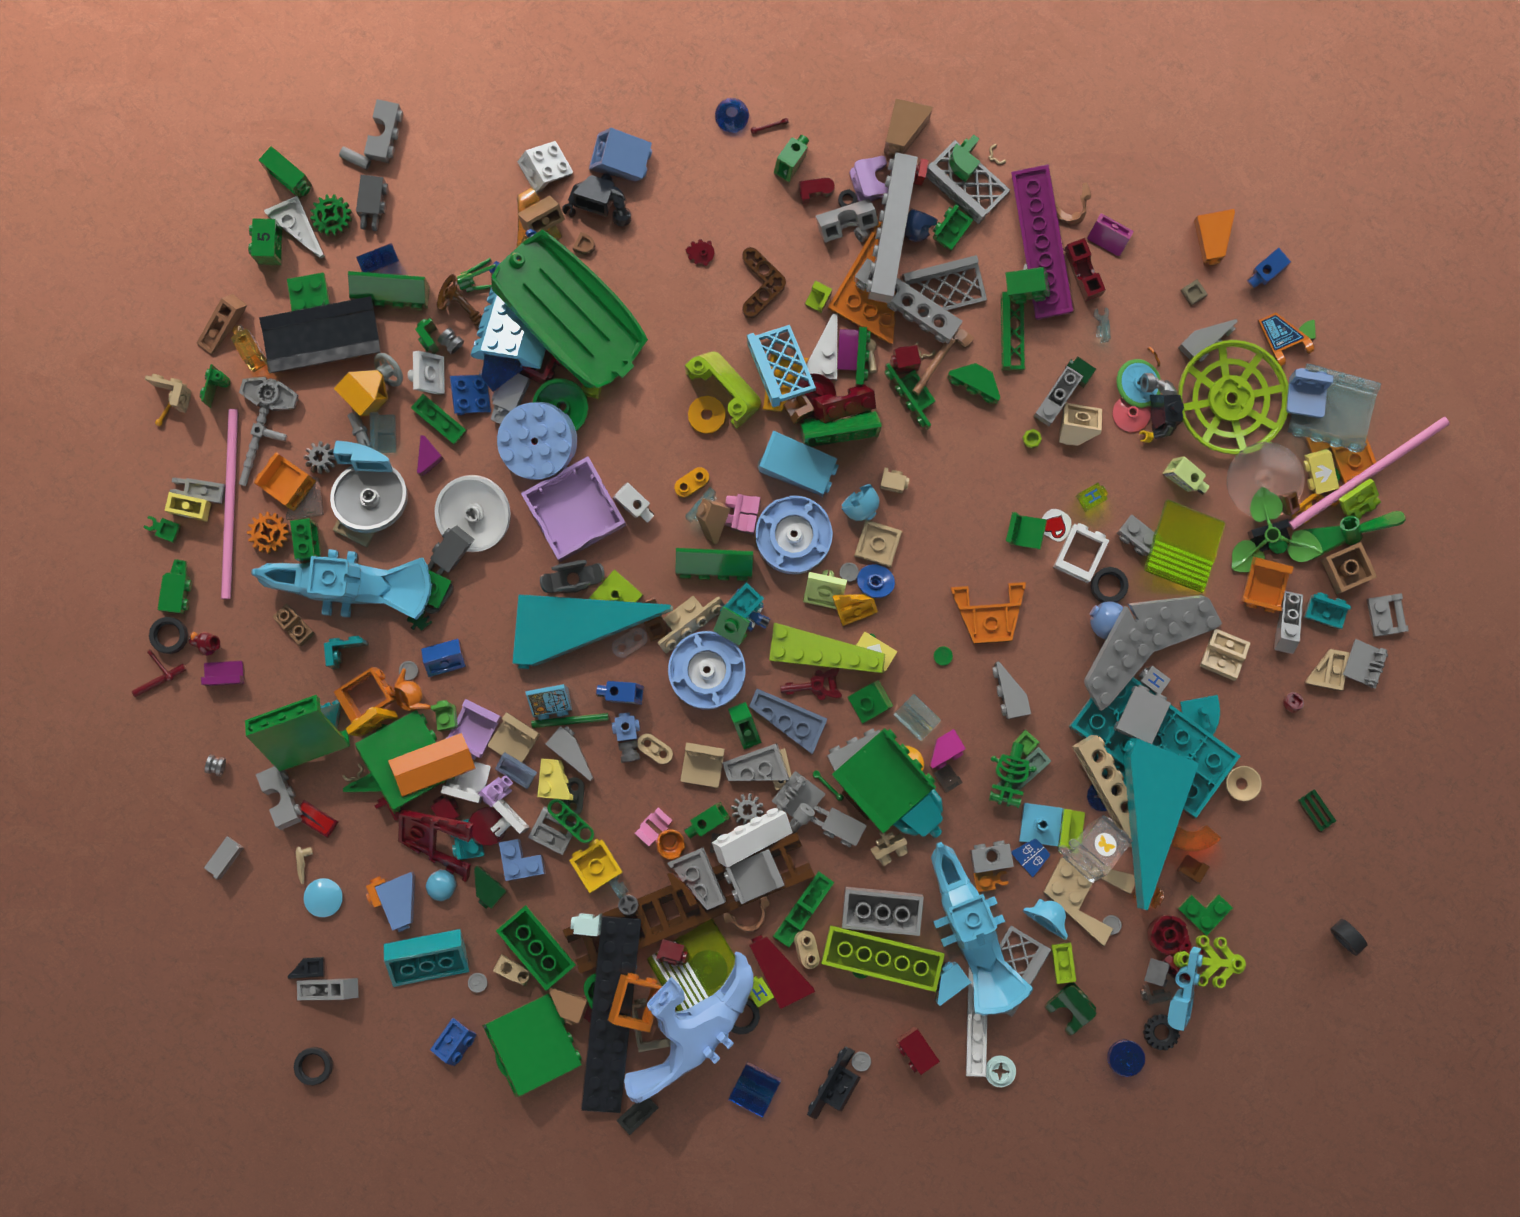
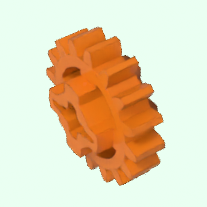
M266 511L265 516L259 513V519L252 518L254 524H248L252 529L247 531V534L252 536L248 541L255 542L252 545L253 548L259 547L260 552L266 549V552L270 554L271 549L278 552V546L285 547L282 542L288 541L285 535L290 534V531L285 530L289 525L282 523L284 521L283 517L278 518L277 513L271 516L270 512ZM268 520L275 521L277 524L270 525ZM267 528L271 530L270 538L267 535H265L267 533ZM266 540L269 545L261 544L259 541Z

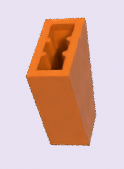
M1235 209L1198 215L1195 218L1194 223L1203 264L1216 265L1221 263V260L1225 257Z

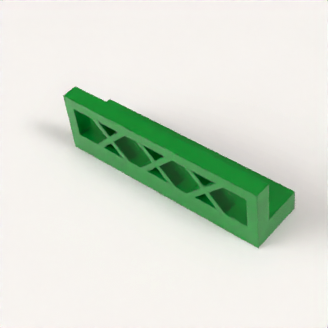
M1002 292L1000 296L1001 370H1025L1024 303L1019 304V308L1014 312L1010 308L1011 299L1008 296V292ZM1013 316L1020 321V326L1016 330L1010 326V319ZM1013 335L1020 340V345L1016 349L1011 346V337ZM1014 353L1020 358V365H1011V356Z

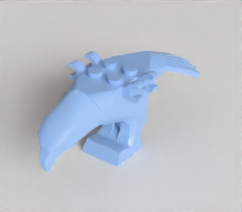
M735 952V964L724 985L714 995L687 1010L675 1011V1007L681 1004L685 997L683 989L672 977L648 1001L647 1007L657 1018L659 1029L671 1040L670 1055L663 1064L626 1073L624 1080L626 1094L632 1102L640 1103L653 1096L664 1087L702 1064L706 1058H709L716 1064L720 1057L715 1053V1048L720 1043H723L730 1049L734 1044L728 1038V1035L733 1029L739 1014L743 1013L753 987V971L745 955Z

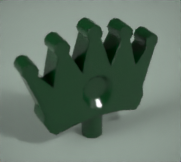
M425 611L417 620L412 617L407 618V622L413 624L412 630L417 626L420 631H423L432 624V621L427 623V620L430 618L429 615L423 618Z

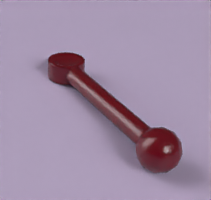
M788 118L761 127H752L751 133L756 134L758 131L787 124L789 123Z
M151 649L147 651L166 675V680L172 681L173 675L167 672Z

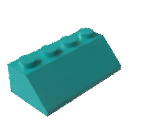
M461 929L384 944V962L393 987L470 972Z

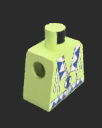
M1186 457L1173 458L1162 473L1185 491L1197 490L1203 495L1209 489V485L1203 481L1206 474Z

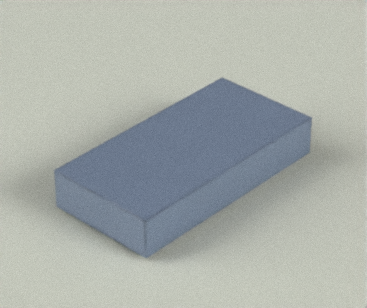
M506 752L502 754L495 767L497 771L526 789L530 787L537 774L535 770Z

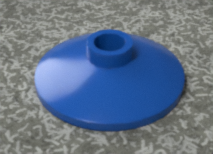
M872 564L863 567L859 571L857 585L865 595L872 598H883L893 591L895 579L887 568Z

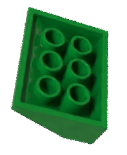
M869 410L826 423L821 420L815 421V418H808L803 423H800L803 444L816 447L879 437L882 425L877 412Z

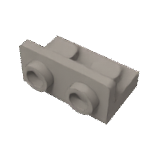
M1132 514L1117 532L1120 535L1119 539L1125 544L1130 543L1133 545L1135 552L1141 556L1150 555L1149 551L1153 550L1151 545H1157L1152 543L1153 539L1156 541L1161 540L1158 534Z

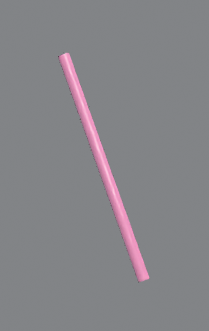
M237 409L228 410L221 599H231L238 428Z
M1446 417L1441 418L1339 487V489L1289 521L1290 528L1295 530L1339 500V498L1450 424Z

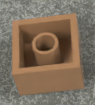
M1361 542L1321 559L1336 594L1377 577Z

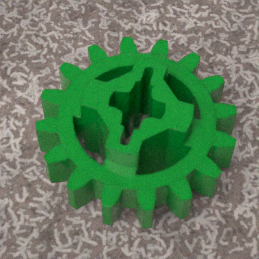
M326 194L324 200L319 197L320 202L313 203L316 208L310 209V212L314 214L310 217L314 221L313 226L315 228L319 227L318 231L320 233H323L325 230L327 236L330 235V232L337 236L338 230L344 233L343 227L349 228L347 221H352V218L348 216L352 213L351 209H347L349 204L347 202L343 203L344 199L342 197L337 200L336 194H333L332 198ZM341 208L343 209V218L340 216ZM319 213L323 216L321 222L319 220Z

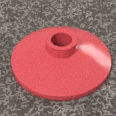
M1121 397L1115 403L1112 414L1114 422L1120 429L1126 432H1137L1148 424L1151 411L1149 406L1138 408L1128 404ZM1130 409H1134L1136 415H1131L1129 413Z

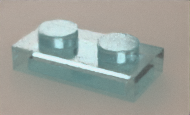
M710 487L685 515V518L690 523L694 520L697 522L696 514L702 498L715 501L716 492Z

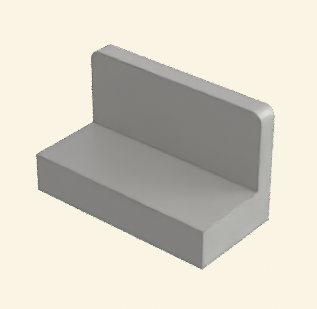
M227 836L204 868L213 874L215 879H222L244 847Z

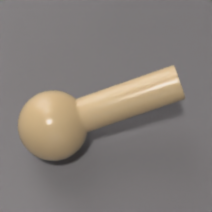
M870 339V343H866V350H869V373H876L877 368L874 357L876 342Z

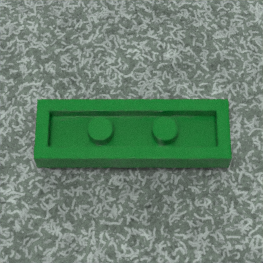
M859 327L855 384L864 385V381L868 379V369H865V362H869V350H866V343H870L871 331H867V327Z
M424 394L411 407L414 412L454 445L467 432L465 428Z

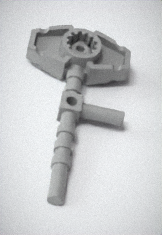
M254 377L243 379L239 390L240 394L260 407V413L256 419L257 423H253L250 434L253 437L249 444V450L246 454V461H244V468L239 484L243 486L247 485L251 468H253V461L256 458L260 437L266 436L283 442L286 441L287 434L266 429L264 426L269 409L273 411L295 409L299 395L272 378Z

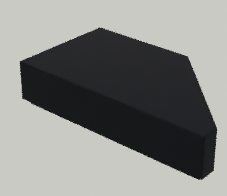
M324 957L303 958L288 975V979L325 977Z

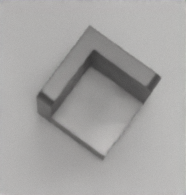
M1151 958L1144 981L1166 987L1168 981L1166 977L1170 965Z

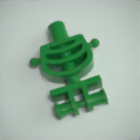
M1013 742L1010 756L1002 754L999 759L996 756L991 757V761L997 763L995 767L996 775L1004 780L1005 784L1004 787L992 784L991 788L1000 790V794L991 791L989 801H996L1000 805L1003 801L1007 802V807L1010 805L1017 808L1020 807L1021 799L1012 798L1013 794L1023 796L1024 792L1012 789L1013 783L1026 781L1029 771L1036 772L1037 770L1035 766L1029 767L1028 760L1021 759L1024 749L1023 744ZM1002 762H1004L1005 764L1009 765V767H1008V768L1004 767V766L1002 765ZM1017 767H1025L1023 771H1016ZM1000 769L1007 772V777H1004L1000 773ZM1024 774L1022 779L1014 780L1015 775ZM1004 792L1009 793L1008 798L1003 797Z

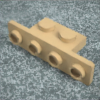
M692 596L664 617L663 620L672 631L658 641L662 650L665 653L673 650L681 640L706 625L716 615H719L721 613L720 609L725 605L720 597H716L706 606L702 607L698 600Z

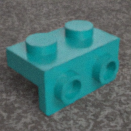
M746 582L724 607L749 620L750 617L748 615L753 610L757 612L763 606L762 601L764 597L760 596Z
M1317 592V594L1311 595L1304 618L1342 629L1351 605L1346 604L1347 601L1342 599H1329V595Z

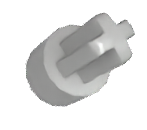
M805 803L800 804L793 813V819L789 822L793 834L803 824H807L815 814L814 810Z

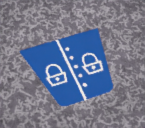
M1033 839L1011 851L1012 855L1032 877L1035 876L1050 856V853L1037 839Z

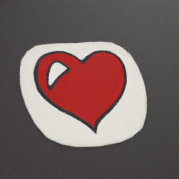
M1051 509L1044 514L1042 519L1047 520L1044 535L1057 542L1063 541L1071 529L1070 517L1059 509Z

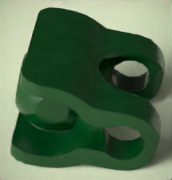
M1075 982L1068 983L1045 1005L1049 1013L1061 1007L1068 1008L1072 1012L1073 1018L1065 1027V1032L1068 1035L1076 1033L1096 1016V1006Z

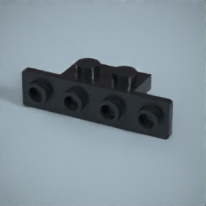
M845 1046L838 1053L835 1065L829 1069L825 1083L819 1087L817 1097L808 1107L807 1115L809 1117L817 1119L826 1103L838 1111H843L861 1077L846 1068L855 1050Z

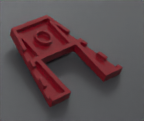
M402 810L399 814L398 842L418 854L423 852L429 856L431 862L441 863L446 866V871L454 874V872L463 877L462 880L467 882L470 877L471 864L437 851V830L469 842L473 835V823Z

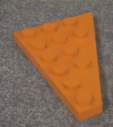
M878 221L879 225L873 229L830 302L828 309L859 327H867V331H871V334L892 345L894 341L895 311L891 310L886 302L868 299L869 292L866 289L865 291L861 290L855 285L856 282H854L855 275L867 258L875 262V257L872 254L874 245H878L879 240L875 239L877 228H881L882 223Z

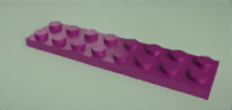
M1049 165L1013 171L1011 174L1027 269L1044 267L1048 274L1050 297H1046V300L1034 301L1033 299L1036 320L1074 313Z

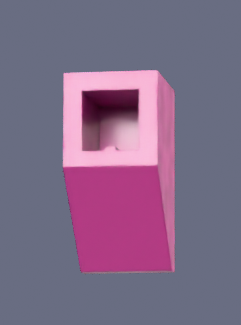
M954 729L936 739L929 765L931 769L936 767L939 770L947 765L946 760L951 757L955 760L964 755L962 751L966 748Z

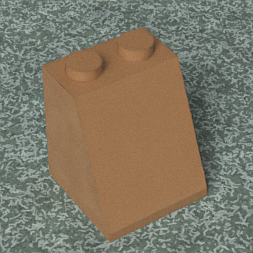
M895 99L884 153L893 158L896 152L905 154L929 123L933 107Z

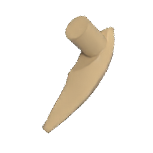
M297 847L296 849L297 871L301 884H304L305 876L304 857L313 854L311 847L302 850L301 847Z

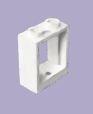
M1078 523V525L1074 524L1071 527L1053 567L1085 583H1089L1109 540L1106 539V535L1098 531L1093 533L1088 530L1089 527ZM1076 532L1101 543L1088 572L1063 560Z

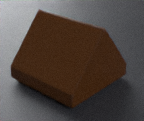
M1296 491L1279 495L1283 505V514L1292 515L1300 510Z

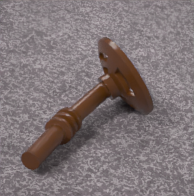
M451 274L440 289L437 298V308L444 310L452 301H457L470 315L469 318L472 319V322H475L474 325L479 328L482 315H479L480 312L476 311L459 294V291H457V276Z

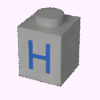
M1154 666L1145 667L1139 675L1141 678L1139 681L1156 694H1161L1171 681L1170 678Z

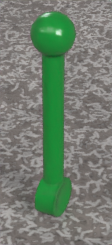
M819 771L813 772V777L818 778L836 796L838 801L844 799L842 794H839L820 776Z

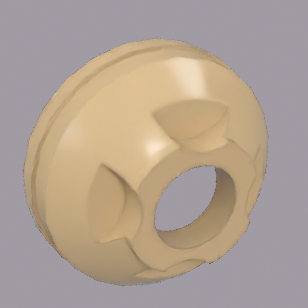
M1236 767L1231 770L1226 778L1227 791L1236 800H1252L1261 790L1262 782L1260 775L1251 767ZM1239 778H1243L1247 782V786L1243 790L1238 789L1236 786V781Z

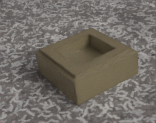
M1198 279L1181 289V292L1191 306L1208 295Z

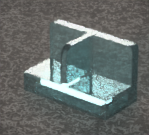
M370 412V448L380 453L396 452L395 415H379L378 412Z

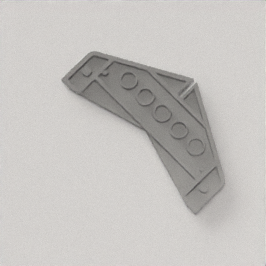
M1198 595L1129 603L1128 606L1135 619L1129 608L1124 606L1084 680L1085 687L1097 708L1102 711L1108 707L1155 651L1219 627L1222 622L1209 598Z

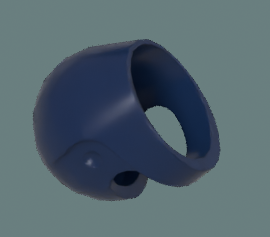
M911 209L908 212L904 235L911 241H923L930 236L929 228L932 225H937L938 219L916 209Z

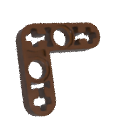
M749 247L743 251V262L764 284L745 301L742 311L747 318H755L784 290L786 279L757 249ZM747 253L755 254L754 259L758 262L756 267H754L755 262L752 259L747 260ZM761 265L769 267L770 270L767 274L759 272ZM774 279L777 281L781 279L782 286L776 285L773 288L775 292L773 294L770 288L774 285ZM760 292H768L770 295L769 299L766 301L759 298ZM756 298V300H757V302H758L759 304H757V305L754 307V311H755V312L753 313V312L750 311V312L748 313V312H747V310H748L747 306H748V305H749L750 307L753 306V305L755 304V301H754L753 299Z

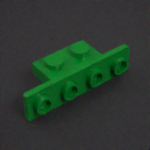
M887 363L884 371L886 377L890 381H894L897 393L905 397L908 409L911 412L914 411L918 416L916 420L922 428L925 426L927 430L930 429L931 423L922 411L935 403L936 400L926 386H924L919 395H915L912 392L920 380L915 370L900 379L890 363Z

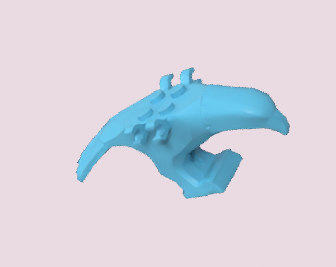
M329 549L328 557L311 556L309 563H266L251 571V575L256 577L264 587L323 601L322 614L328 616L332 615V602L342 603V617H351V603L386 604L417 620L423 614L432 589L428 565L424 558L413 560L390 570L356 564V552L348 551L347 559L338 558L337 550Z
M939 842L936 844V849L931 855V860L941 893L942 907L946 916L933 921L936 929L950 924L953 935L941 939L942 945L945 947L957 942L971 969L974 985L975 1014L983 1016L1004 1014L1013 1010L1022 1001L1027 999L1033 991V987L1004 960L995 930L997 925L1005 922L1003 915L993 918L989 908L997 904L995 896L985 900L983 894L979 895L977 889L966 875L954 850Z

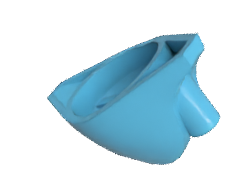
M1039 899L1034 907L1023 910L1026 915L1064 940L1067 939L1068 934L1065 930L1066 913L1059 903L1055 901L1044 902L1042 899Z

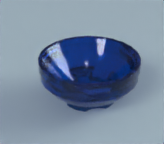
M727 98L718 104L715 111V120L722 130L738 132L748 123L749 111L741 100ZM734 107L738 113L736 116L730 117L726 114L727 109Z

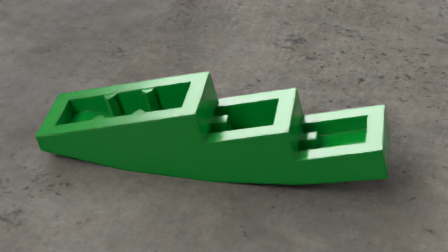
M818 871L775 932L773 938L789 948L794 941L795 935L805 926L834 882Z

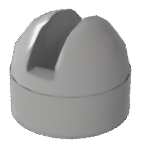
M857 227L854 229V234L860 242H864L869 238L870 230L865 229L861 231Z

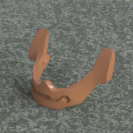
M1087 182L1082 185L1080 199L1083 209L1080 213L1077 211L1073 215L1066 214L1060 209L1055 200L1057 216L1060 221L1074 225L1084 220L1087 213L1086 202L1091 199V191Z
M764 896L761 898V902H759L762 915L757 923L751 926L738 924L733 914L730 915L729 912L723 914L725 923L732 922L738 929L745 932L757 931L764 923L766 916L765 908L770 905L768 898Z

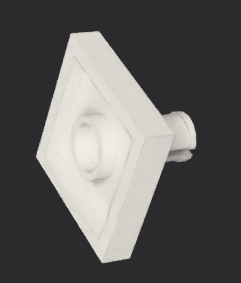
M414 351L413 370H409L407 374L408 379L413 382V390L437 395L445 394L444 356Z
M498 800L493 805L503 816L490 828L492 832H495L500 827L495 833L496 836L500 837L510 826H513L519 834L525 833L530 828L504 800Z

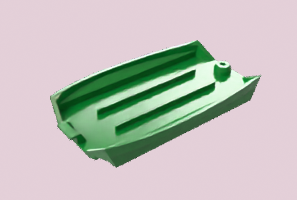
M543 229L522 242L498 264L491 276L492 291L518 316L539 342L586 388H600L611 383L618 375L623 378L634 367L631 362L648 341L640 324L618 296L577 256Z

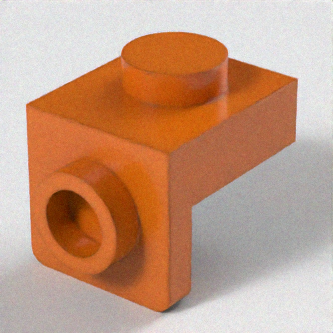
M381 876L370 880L371 884L366 886L369 893L366 894L367 900L374 908L382 905L375 887L388 882L387 878L381 879Z

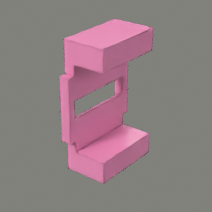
M657 808L653 814L651 813L641 823L640 829L635 832L648 846L657 839L659 834L645 822L649 819L661 831L668 829V825L673 821L660 808Z

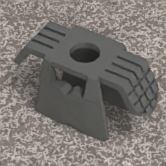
M586 560L559 564L551 567L552 570L557 571L556 573L541 575L540 586L546 593H576L587 589L589 585L603 582L605 576L604 568L600 563L584 567L587 563ZM571 573H576L579 576V582L575 585H571L567 581V577Z

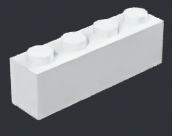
M773 808L768 810L763 816L755 817L749 823L736 827L734 831L719 836L717 840L712 842L718 862L728 868L793 832L786 812Z

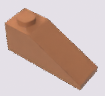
M234 294L221 298L200 335L197 344L210 354H213L239 321L247 304Z

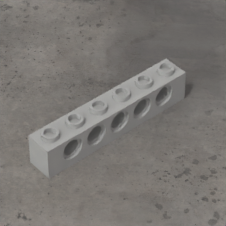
M868 258L854 278L855 285L863 291L867 287L868 280L872 279V274H869L871 263L874 262ZM897 278L895 285L896 295H894L891 303H887V306L895 312L898 310L903 313V317L906 320L918 323L919 328L923 331L933 333L938 341L949 344L963 321ZM909 299L912 305L904 306L902 300ZM924 309L928 315L921 317L918 314V310ZM941 320L944 326L936 327L934 321Z

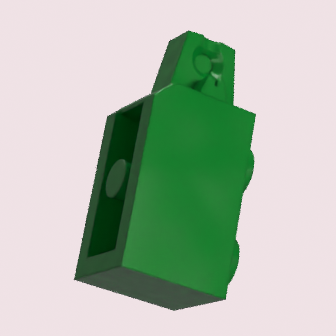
M174 559L171 572L162 576L157 610L185 615V610L189 608L188 591L190 592L192 588V580L187 576V561Z

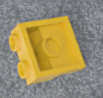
M595 839L588 844L589 848L584 851L582 849L576 851L571 855L573 858L569 860L589 893H592L623 873L603 839L600 841Z

